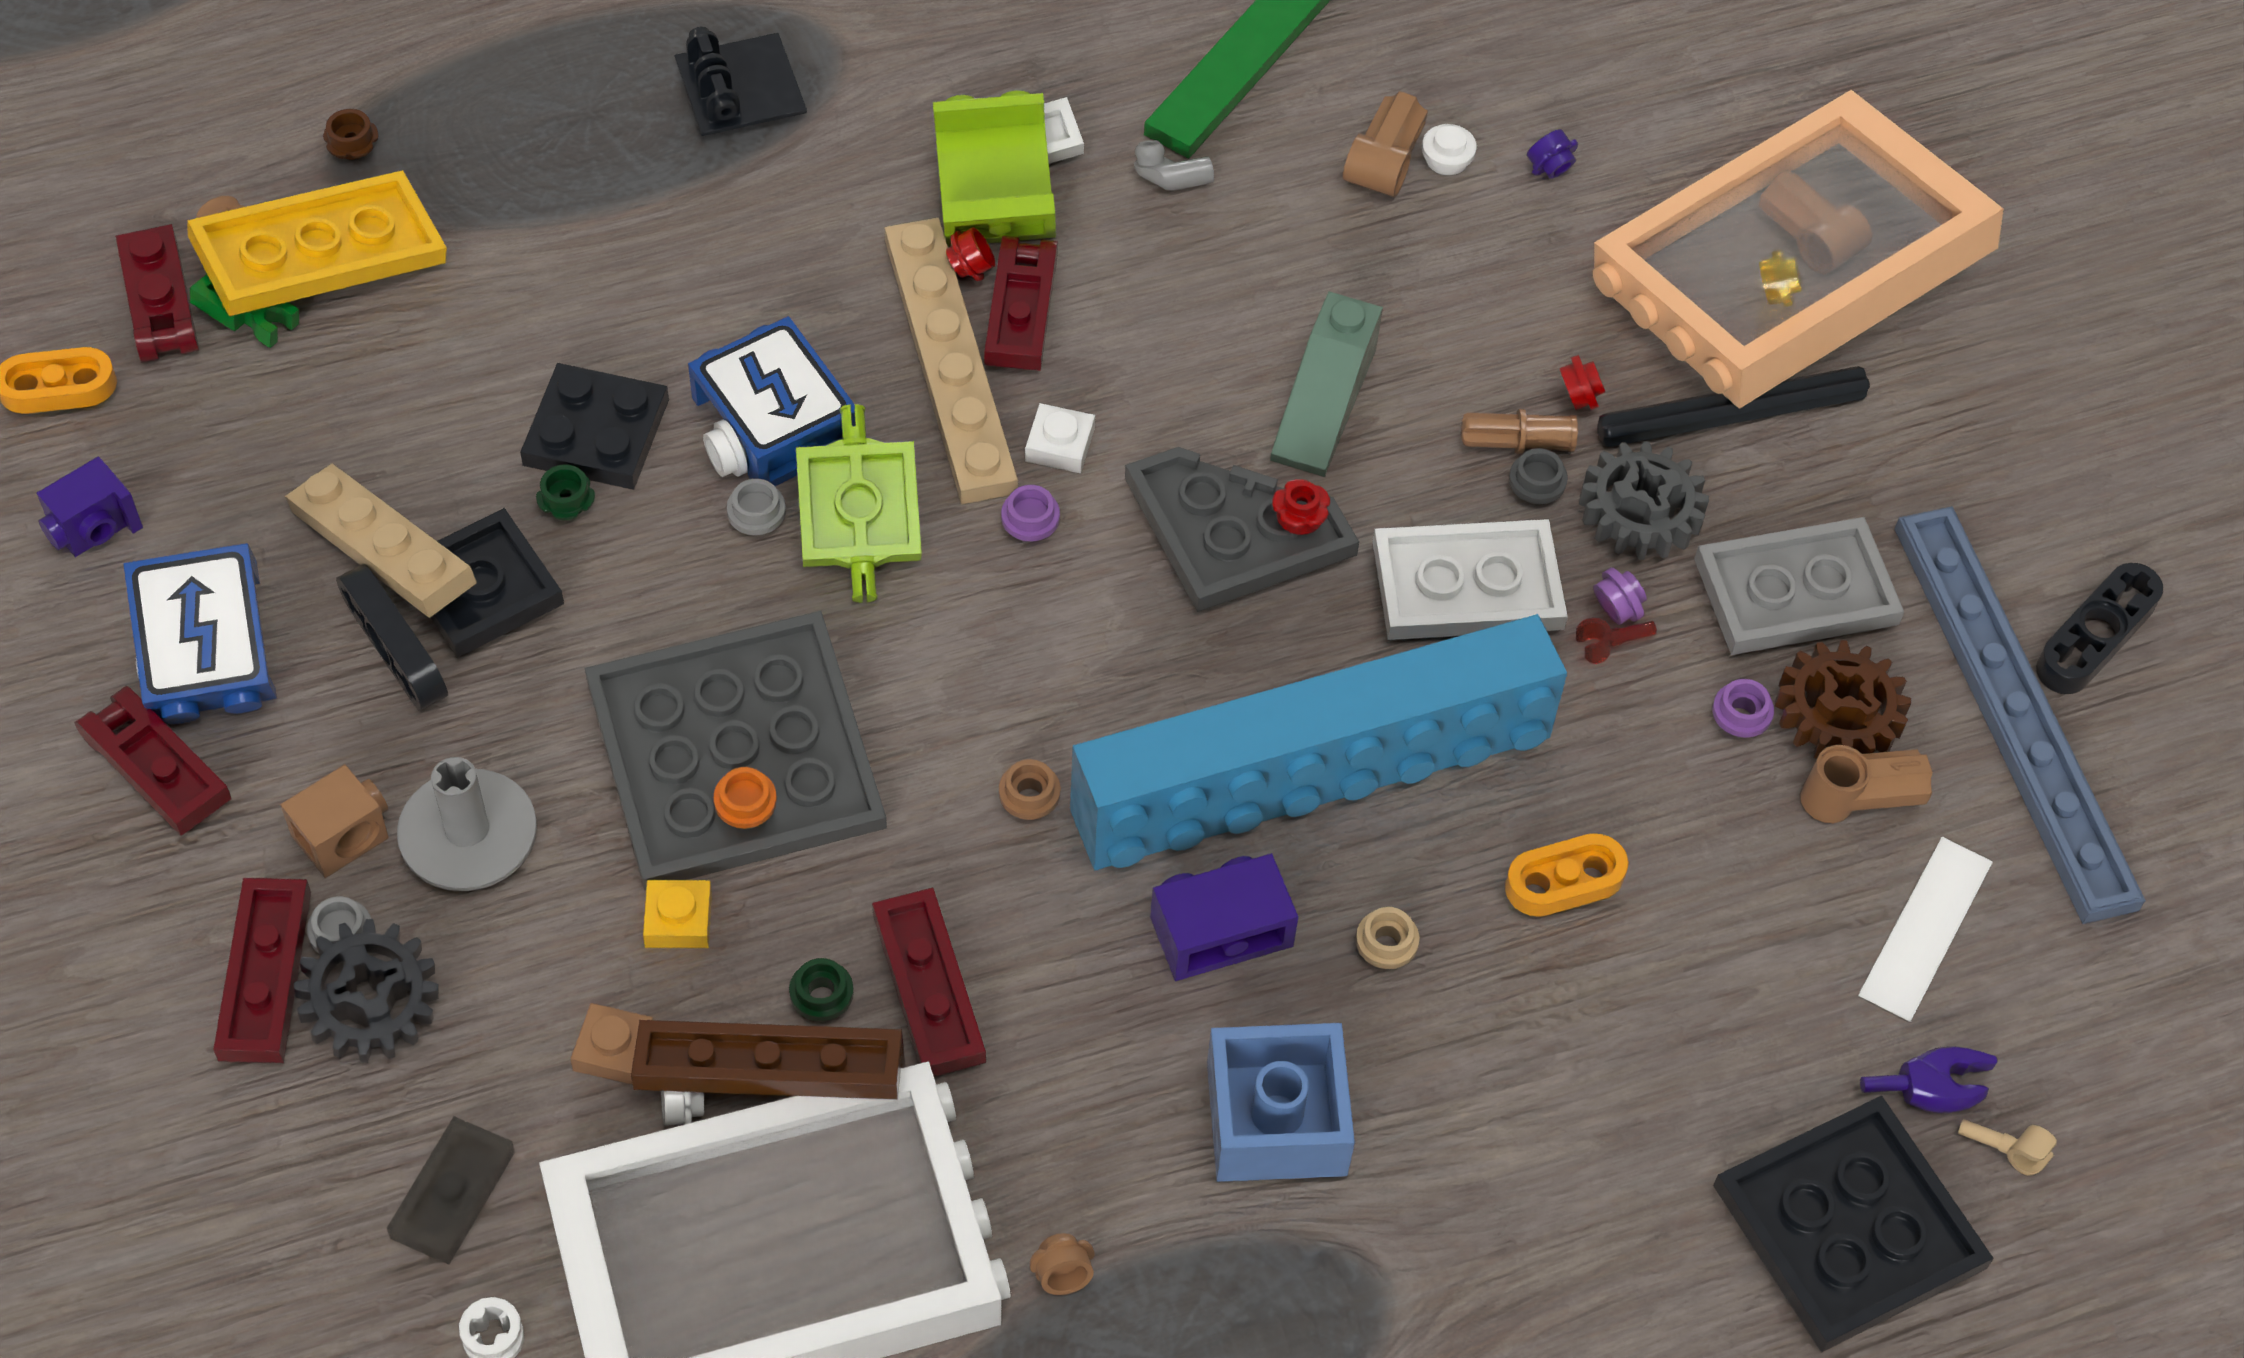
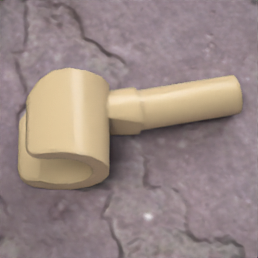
M1965 1119L1962 1120L1958 1134L1997 1148L1998 1151L2007 1154L2011 1165L2021 1174L2027 1176L2035 1175L2043 1170L2054 1155L2051 1151L2057 1144L2053 1134L2036 1125L2029 1126L2018 1139L2009 1134H2002Z

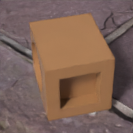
M346 764L280 804L292 838L324 878L332 875L389 838L382 816L384 812L388 811V805L383 795L370 779L360 783Z

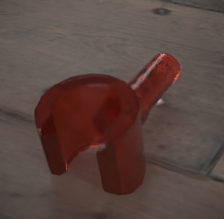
M1592 617L1579 623L1576 628V641L1599 640L1600 642L1591 643L1585 647L1584 656L1589 662L1599 664L1610 656L1611 647L1656 635L1657 628L1653 621L1624 628L1610 629L1606 621Z

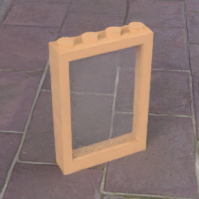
M1850 90L1594 242L1593 279L1603 295L1609 298L1613 297L1630 312L1634 321L1641 328L1649 329L1661 339L1676 359L1686 361L1703 376L1706 384L1712 391L1717 394L1722 393L1740 409L1998 249L2004 208L1854 91Z

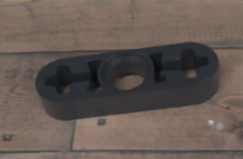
M2125 563L2118 566L2047 641L2036 665L2040 681L2050 690L2060 694H2074L2083 690L2153 614L2163 594V583L2159 575L2150 567L2139 563ZM2132 588L2138 590L2140 593L2136 594L2128 602L2125 609L2118 604L2123 592H2128ZM2099 618L2108 622L2113 627L2115 636L2101 638L2092 634L2087 629L2085 620ZM2075 647L2082 652L2076 666L2071 665L2065 669L2058 664V662H2064L2072 654Z
M362 564L336 577L338 588L350 612L418 710H422L447 697L448 691L438 668L366 564Z

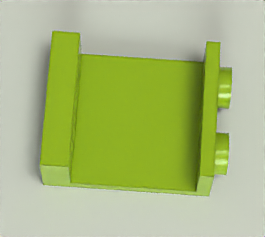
M1015 90L1006 92L1000 97L974 98L969 95H956L945 101L933 102L944 234L947 247L952 246L951 235L954 232L960 231L963 233L972 227L976 228L988 243L1001 242L1002 235L1019 237L1020 240L1056 238L1054 195L1051 191L1043 93L1030 94L1026 91Z

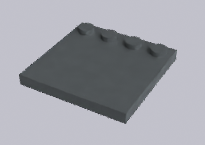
M822 611L585 668L586 680L644 891L647 887V880H688L887 829L886 814ZM739 767L757 769L772 781L776 789L777 803L772 816L763 824L753 828L742 829L728 825L718 816L714 807L713 797L716 785L728 772Z

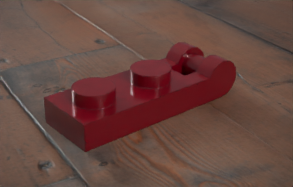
M172 224L116 235L134 328L133 333L141 363L158 360V353L180 349L182 354L199 351L177 239Z
M1002 235L984 351V365L1041 371L1054 274L1057 265L1058 241L1041 239L1040 245L1020 243L1019 237Z
M128 686L123 687L110 697L112 703L97 714L90 711L74 722L77 730L89 746L95 751H99L180 836L184 835L232 799L227 785L152 709H146L142 699ZM124 724H130L117 735L114 733V731L119 729Z

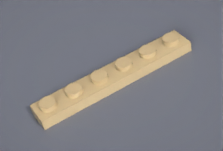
M939 217L884 227L886 247L961 505L1009 496L1018 488V479L957 276L946 254L948 247Z

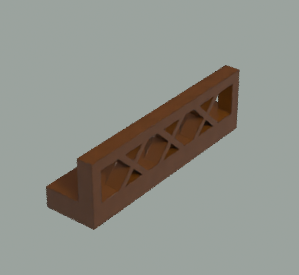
M639 1020L631 1080L634 1090L898 1100L901 1068H905L902 1029Z

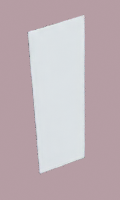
M1941 837L1858 996L1911 1022L1993 861Z

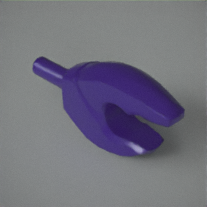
M1957 1046L1939 1047L1904 1062L1900 1068L1899 1075L1861 1077L1860 1088L1862 1093L1902 1091L1907 1104L1933 1113L1959 1112L1983 1101L1987 1097L1989 1088L1983 1085H1960L1951 1078L1950 1074L1962 1076L1969 1072L1993 1070L1998 1059L1994 1055Z

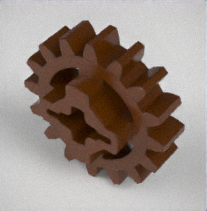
M1847 640L1840 641L1836 652H1830L1823 642H1818L1815 645L1812 656L1800 650L1796 653L1792 667L1786 666L1778 685L1780 688L1775 699V707L1784 710L1779 722L1780 727H1796L1797 733L1793 744L1796 747L1807 742L1816 746L1814 749L1815 759L1818 758L1825 748L1833 745H1846L1858 750L1861 754L1874 753L1875 749L1878 752H1890L1895 738L1900 739L1908 721L1906 715L1911 705V698L1901 695L1907 682L1905 677L1896 676L1890 678L1888 672L1893 662L1887 658L1877 664L1870 660L1872 648L1869 646L1861 649L1859 654L1850 653Z

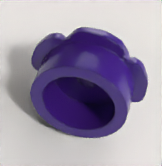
M1562 129L1555 130L1542 137L1526 154L1533 164L1532 173L1535 176H1539L1545 172L1550 179H1553L1566 172L1576 162V158L1572 153L1578 147L1577 140L1573 139L1570 141Z

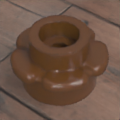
M343 109L332 114L326 122V129L323 134L324 141L328 143L326 145L328 152L337 158L348 160L359 159L369 154L373 150L372 143L376 142L379 137L377 127L370 122L369 117L364 112L357 109Z

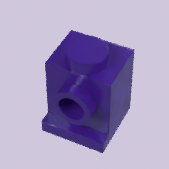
M99 456L36 493L45 514L43 518L38 520L45 536L58 551L66 546L75 557L93 546L107 542L115 533L125 527H128L133 534L143 528L131 493Z

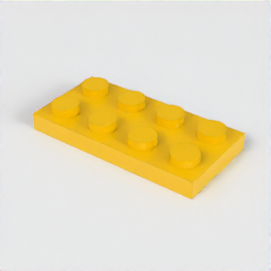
M403 170L187 220L188 238L229 316L446 263L447 247Z

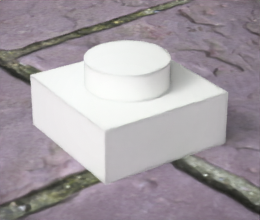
M1067 97L1044 103L1049 164L1084 154V142Z
M1039 403L1025 447V462L1081 474L1095 430V415Z

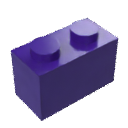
M1272 853L1257 858L1249 856L1237 857L1229 860L1218 869L1197 875L1190 873L1177 874L1165 880L1161 885L1153 887L1150 919L1175 981L1294 947L1299 916Z

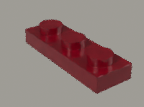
M243 878L213 1048L218 1061L284 1063L295 996L294 982L297 981L311 897V890L307 879Z
M934 888L873 902L874 921L918 1063L929 1061L934 1077L986 1063V1050Z

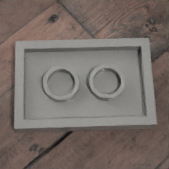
M1865 517L1700 545L1694 558L1731 655L1897 626L1900 624L1904 614L1901 602Z

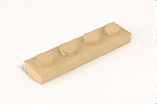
M333 463L311 476L306 482L285 496L293 514L358 564H366L375 577L429 618L477 583L471 567Z

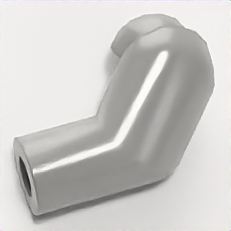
M1157 140L1140 142L1135 148L1137 160L1134 162V167L1138 175L1166 190L1174 191L1214 182V170L1209 156L1174 162L1164 157L1165 149Z

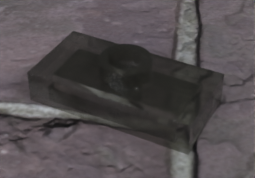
M453 1116L387 1226L390 1239L450 1265L515 1154L513 1142Z

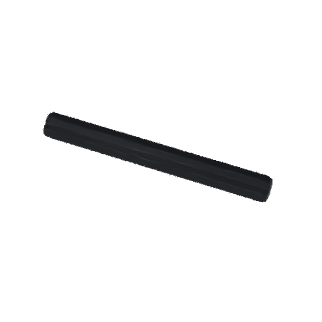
M1860 366L1787 379L1740 409L1722 393H1712L1605 413L1599 416L1597 430L1602 444L1606 447H1612L1621 443L1628 444L1861 400L1867 397L1870 383L1864 368Z

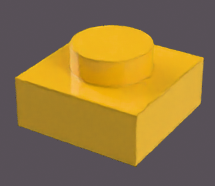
M647 880L643 929L645 948H709L712 902L710 880Z

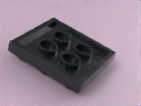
M1882 1095L1718 1174L1713 1184L1821 1353L1986 1270L1994 1259Z

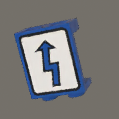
M789 316L773 324L760 326L749 335L722 348L709 350L698 359L688 363L693 401L697 406L711 401L723 419L733 428L739 441L746 449L749 479H763L777 486L796 477V447L826 446L843 439L840 413L842 406L851 404L852 426H855L853 401Z
M248 543L123 563L142 703L146 709H152L165 723L178 724L198 719L200 711L224 708L227 713H246L261 708L262 701L277 699L276 688L268 674L255 585L260 584L258 566Z

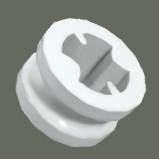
M496 1297L482 1298L472 1303L464 1311L459 1322V1336L469 1358H515L521 1351L524 1342V1329L515 1307L505 1299ZM489 1320H500L503 1331L509 1330L508 1333L497 1334L494 1344L484 1345L480 1333L475 1334V1332L486 1331L489 1326Z

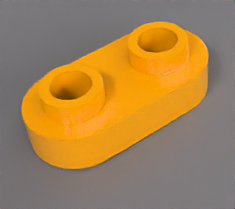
M92 347L18 354L0 364V401L8 410L20 414L95 406L107 400L113 394L117 385V377L110 358L103 351Z
M1597 833L1578 836L1518 855L1509 867L1505 882V892L1510 903L1520 912L1536 917L1551 915L1603 900L1616 894L1621 888L1627 873L1628 857L1624 848L1609 836ZM1584 869H1597L1603 876L1591 877L1585 873ZM1531 884L1539 885L1546 892L1535 893L1526 886Z

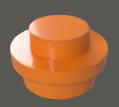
M739 767L731 770L718 782L714 790V807L718 816L725 823L736 828L747 829L759 826L772 816L776 808L777 796L774 784L765 774L754 768Z

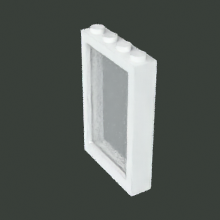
M928 1061L901 1068L898 1100L793 1096L539 1162L585 1358H883L1001 1325V1300L1011 1297L1010 1287L1002 1260L999 1258L990 1261L985 1247L984 1239L992 1237L990 1220L983 1199L971 1201L965 1180L974 1178L972 1162L965 1140L953 1142L948 1122L956 1120V1113L947 1082L935 1083Z

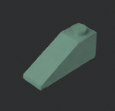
M1328 292L1310 334L1274 442L1270 461L1322 477L1326 476L1376 352L1383 307Z

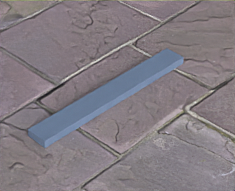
M1953 506L1899 517L1894 530L2082 924L2140 911L2146 900Z

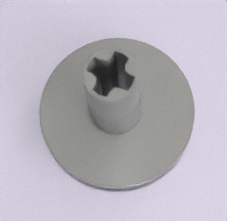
M450 757L440 761L434 767L431 780L422 785L405 804L398 821L397 840L405 863L423 881L442 889L470 891L486 888L504 880L524 863L533 849L537 833V820L530 798L516 782L494 771L475 769L474 765L467 759Z

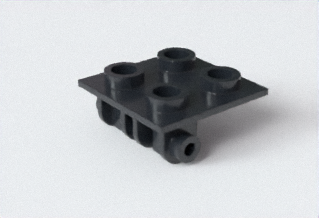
M700 26L690 31L689 38L686 41L687 52L674 55L701 136L807 113V108L779 33L719 45L717 35L709 31L708 28Z

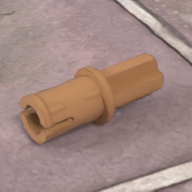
M1518 409L1516 414L1466 413L1461 422V439L1463 445L1467 447L1515 448V453L1522 455L1525 449L1537 448L1574 452L1577 445L1578 422L1576 415H1528L1525 409Z

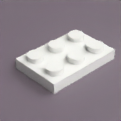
M1549 519L1378 528L1374 530L1373 549L1388 640L1461 636L1536 614L1539 615L1546 631L1565 629L1568 616Z

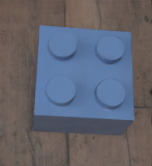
M1342 1023L1211 1028L1207 1071L1217 1182L1348 1176L1355 1140Z

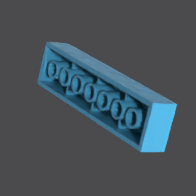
M1538 614L1073 745L1070 811L1094 871L1109 866L1116 868L1128 867L1139 862L1144 856L1167 849L1176 851L1186 850L1196 846L1208 837L1226 832L1234 834L1244 833L1254 829L1263 821L1284 815L1291 817L1303 816L1325 803L1342 798L1347 800L1361 799L1374 792L1377 788L1401 781L1407 784L1416 783L1424 780L1435 771L1456 765L1471 767L1483 762L1490 755L1514 748L1519 751L1532 749L1551 737L1567 671Z

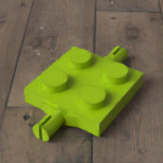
M851 404L840 408L843 439L826 446L796 447L803 567L838 565L851 568L852 601L863 603L862 580H865L868 603L878 599L876 594L875 567L887 562L921 561L922 550L914 441L884 443L866 438L865 407L854 404L855 426L853 427Z

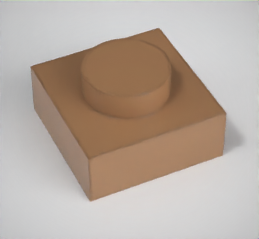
M590 1003L570 1059L573 1071L632 1084L631 1070L639 1020H653V1017Z

